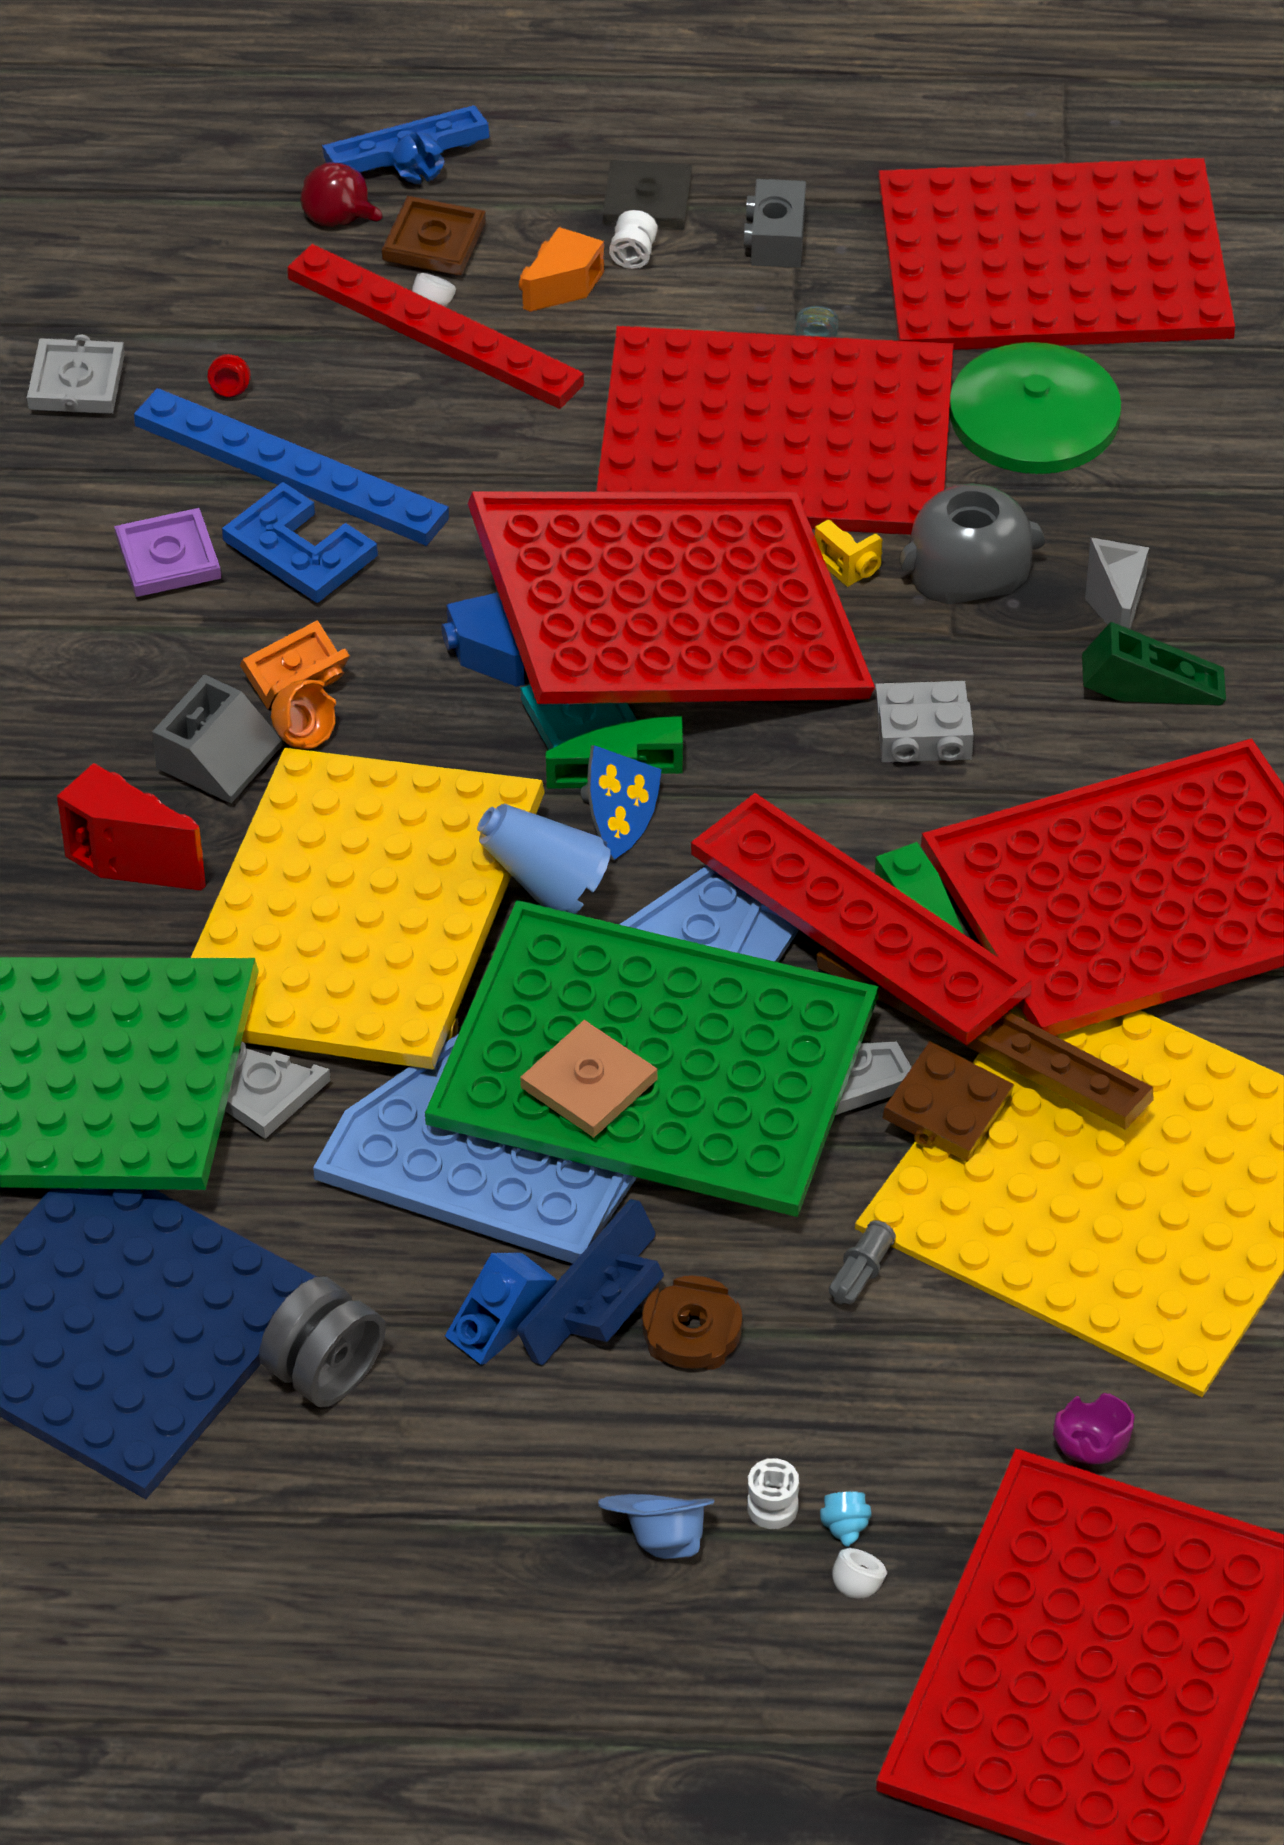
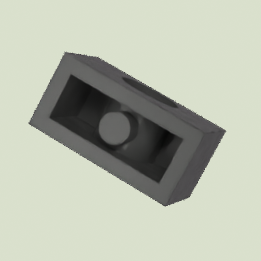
M756 179L755 196L747 195L746 220L753 221V224L745 223L744 248L752 249L751 266L801 268L806 181Z

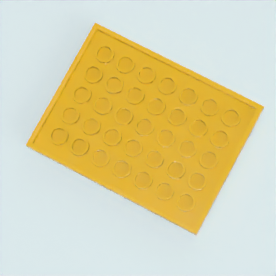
M284 748L191 958H255L259 972L242 1041L245 1043L434 1070L511 878L507 870L480 844L479 837L481 832L477 830L478 823L490 807L497 808L501 804H507L536 814L545 793L542 780Z

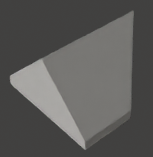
M1091 537L1085 600L1107 625L1113 622L1131 629L1146 579L1149 548Z

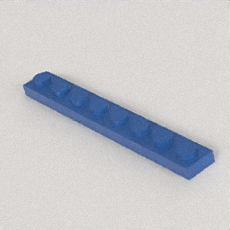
M159 388L134 413L136 427L277 485L284 482L306 497L425 546L431 542L449 520L448 506Z

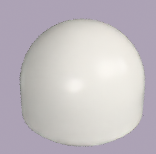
M427 273L417 274L412 291L445 307L452 301L456 289L453 284L444 279Z
M853 1548L840 1551L832 1572L836 1588L845 1596L855 1599L867 1598L875 1594L880 1589L887 1575L885 1566L876 1557Z

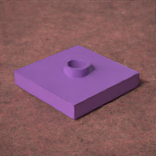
M200 508L114 526L116 539L135 597L221 579L220 566Z

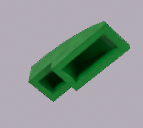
M682 716L649 718L612 725L575 737L546 751L547 789L582 788L584 785H587L592 745L662 769L661 774H683Z

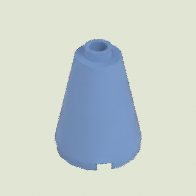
M501 804L497 808L490 807L483 814L477 826V830L481 832L479 837L480 844L540 906L573 914L577 913L584 905L577 900L587 888L594 892L599 885L611 855L610 848L605 846L608 843L599 836L507 804Z

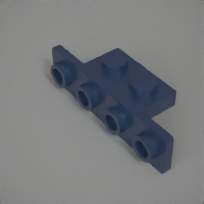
M630 1199L517 1327V1333L533 1363L543 1365L570 1334L607 1342L663 1278L664 1273L658 1261L638 1257L655 1237V1230L640 1201Z

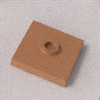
M583 1020L520 1077L523 1090L592 1137H595L657 1080V1068L586 1020Z

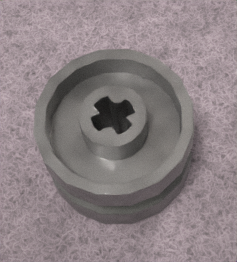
M314 1277L293 1291L272 1316L262 1337L259 1349L260 1363L285 1383L293 1382V1387L316 1406H331L344 1399L355 1389L372 1368L381 1351L386 1334L385 1320L360 1300L352 1301V1296L328 1277Z

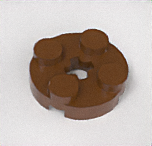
M682 1276L673 1279V1285L664 1288L661 1292H659L658 1287L649 1295L643 1308V1335L648 1343L650 1355L656 1360L665 1361L682 1368L703 1367L708 1370L720 1368L725 1363L726 1356L734 1351L741 1338L742 1309L738 1301L735 1303L734 1299L728 1295V1288L714 1279L703 1276ZM690 1316H698L702 1326L688 1328L681 1324L680 1321L687 1322Z

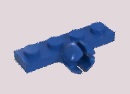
M473 105L322 145L326 163H343L357 170L360 174L362 171L381 166L395 167L401 177L407 182L421 184L419 175L422 174L429 182L440 173L444 165V159L440 155V153H443V150L456 146L466 147L473 145L476 141L490 138L488 122L476 106Z

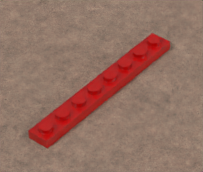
M311 244L287 267L288 280L558 409H561L584 386L583 372L314 244Z

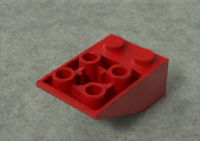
M95 763L89 766L57 795L65 857L99 878L199 891L206 887L200 827L188 815L175 812L162 804L153 794L140 791L127 783L118 773L109 772Z

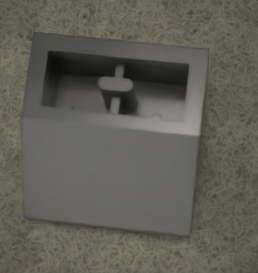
M205 674L152 731L157 769L229 803H232L283 746L282 739L242 691Z

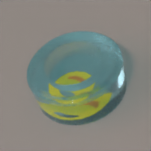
M806 307L797 314L796 333L799 336L836 337L838 333V316L827 307Z

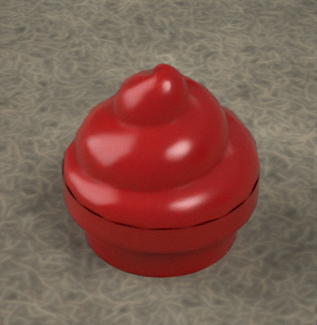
M232 354L217 357L211 363L207 373L211 388L216 393L225 397H234L243 393L250 382L251 376L249 366L245 360Z

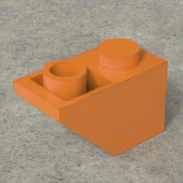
M558 227L550 240L542 243L533 264L530 267H525L520 276L519 290L523 293V309L531 312L586 298L604 273V241Z

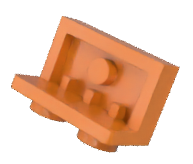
M317 620L243 658L240 666L266 708L270 709L278 692L294 681L321 680L325 683L324 687L337 681L344 675L343 668L350 655L345 648L340 651L336 650Z

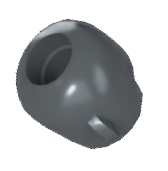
M959 484L939 492L924 504L914 520L910 542L902 550L899 563L903 571L910 572L913 584L925 597L946 604H955L1013 593L1027 581L1033 550L1044 546L1045 538L1041 527L1037 523L1029 521L1020 504L1011 496L997 488L983 484Z

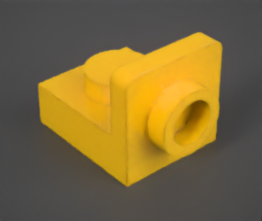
M829 519L815 527V538L828 571L845 586L849 587L863 578L872 576L881 567L883 539L876 533L856 543L849 533L842 531Z

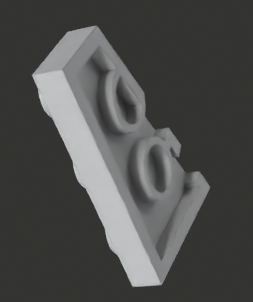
M242 1041L225 1111L266 1139L330 1082V1070L315 1064L309 1069L291 1063L290 1056L274 1051L271 1056L247 1049Z

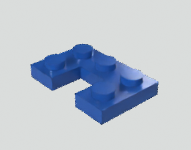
M284 482L222 528L223 541L316 603L378 556L377 543L347 523L343 524L316 546L294 533L295 529L315 515V507L312 500Z

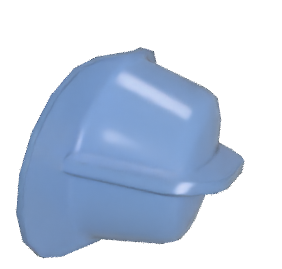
M630 1494L604 1497L599 1500L598 1506L611 1511L627 1513L640 1547L655 1557L668 1559L689 1557L698 1553L703 1533L704 1506L714 1503V1499L684 1500L664 1496Z

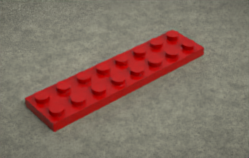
M757 793L751 795L691 842L692 856L965 1045L971 1043L1031 993V979Z

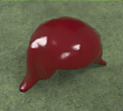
M324 163L313 169L304 179L300 199L301 206L306 216L316 224L334 227L336 225H347L358 218L377 222L383 217L382 211L368 202L367 185L363 176L346 164Z

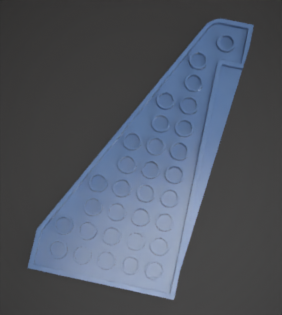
M707 865L619 924L774 962H779L799 931L798 928ZM458 1034L444 1043L434 1070L410 1066L345 1110L313 1167L315 1180L570 1263H574L601 1233L637 1178L425 1125V1111Z

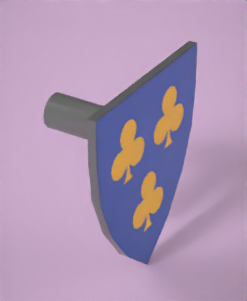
M592 745L588 765V784L582 787L581 797L583 801L589 803L595 825L594 830L597 831L599 837L608 843L605 846L611 850L610 859L615 860L632 848L645 832L654 813L662 769Z

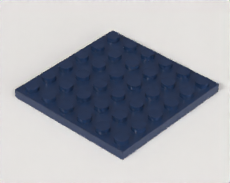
M51 1188L0 1245V1417L138 1496L147 1499L261 1365L259 1349L262 1337L277 1309L301 1284L316 1276L155 1189Z

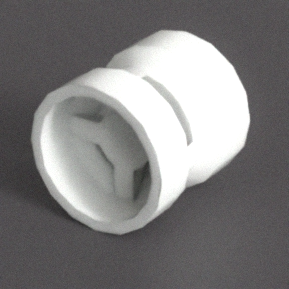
M630 210L624 212L618 218L615 235L609 247V254L618 265L636 269L647 264L651 255L652 244L657 234V224L649 214L643 211Z
M773 1458L760 1461L751 1468L748 1475V1514L752 1521L760 1527L780 1529L788 1526L796 1518L798 1513L799 1476L794 1466L787 1461Z

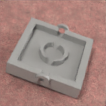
M83 334L75 336L74 340L39 338L27 395L28 409L113 413L125 355L123 342L91 341L88 336ZM78 341H85V346H79Z

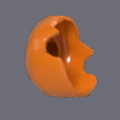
M321 680L294 681L280 690L272 703L271 721L280 738L294 749L307 750L318 747L329 739L336 724L334 708L336 700L326 693L323 689L325 683Z

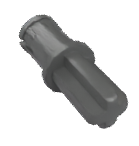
M876 1220L871 1221L856 1246L849 1248L843 1255L844 1264L829 1286V1294L835 1298V1303L843 1305V1303L853 1304L868 1280L874 1279L879 1274V1263L896 1239L894 1230L886 1223Z

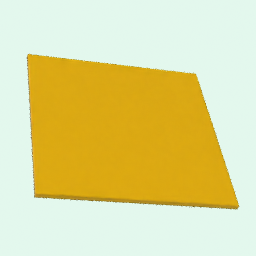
M1018 1004L1011 1009L1010 1013L1029 1022ZM1141 1010L1055 1035L1153 1087L1154 1100L1125 1130L979 1053L973 1061L974 1064L1013 1083L1014 1087L1011 1097L969 1160L966 1162L933 1144L930 1147H923L915 1141L856 1221L855 1229L864 1233L871 1221H882L889 1225L896 1234V1239L891 1247L1203 1398L1284 1274V1076ZM922 1134L921 1137L928 1141L929 1137L926 1134Z

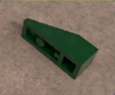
M1110 622L1082 653L1083 686L1122 702L1222 705L1226 701L1224 667L1116 623Z

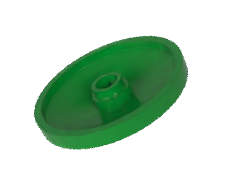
M1017 343L987 351L973 359L960 371L951 390L950 421L961 443L980 459L994 466L1014 472L1049 474L1080 467L1095 459L1107 449L1115 438L1120 423V394L1109 373L1088 356L1054 344Z

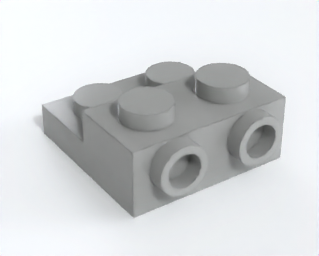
M965 681L876 684L875 699L881 762L972 759L973 727Z

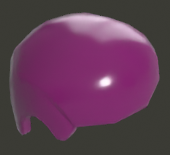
M1109 1393L1101 1394L1093 1403H1084L1079 1396H1076L1064 1410H1060L1055 1415L1052 1434L1062 1452L1070 1460L1087 1465L1106 1464L1118 1459L1127 1449L1134 1426L1135 1415L1126 1402Z

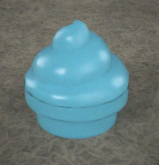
M861 1492L828 1494L824 1496L825 1507L820 1509L821 1522L830 1529L831 1534L835 1538L841 1540L842 1544L848 1547L858 1539L859 1531L867 1527L869 1518H871V1506L866 1504L865 1494Z

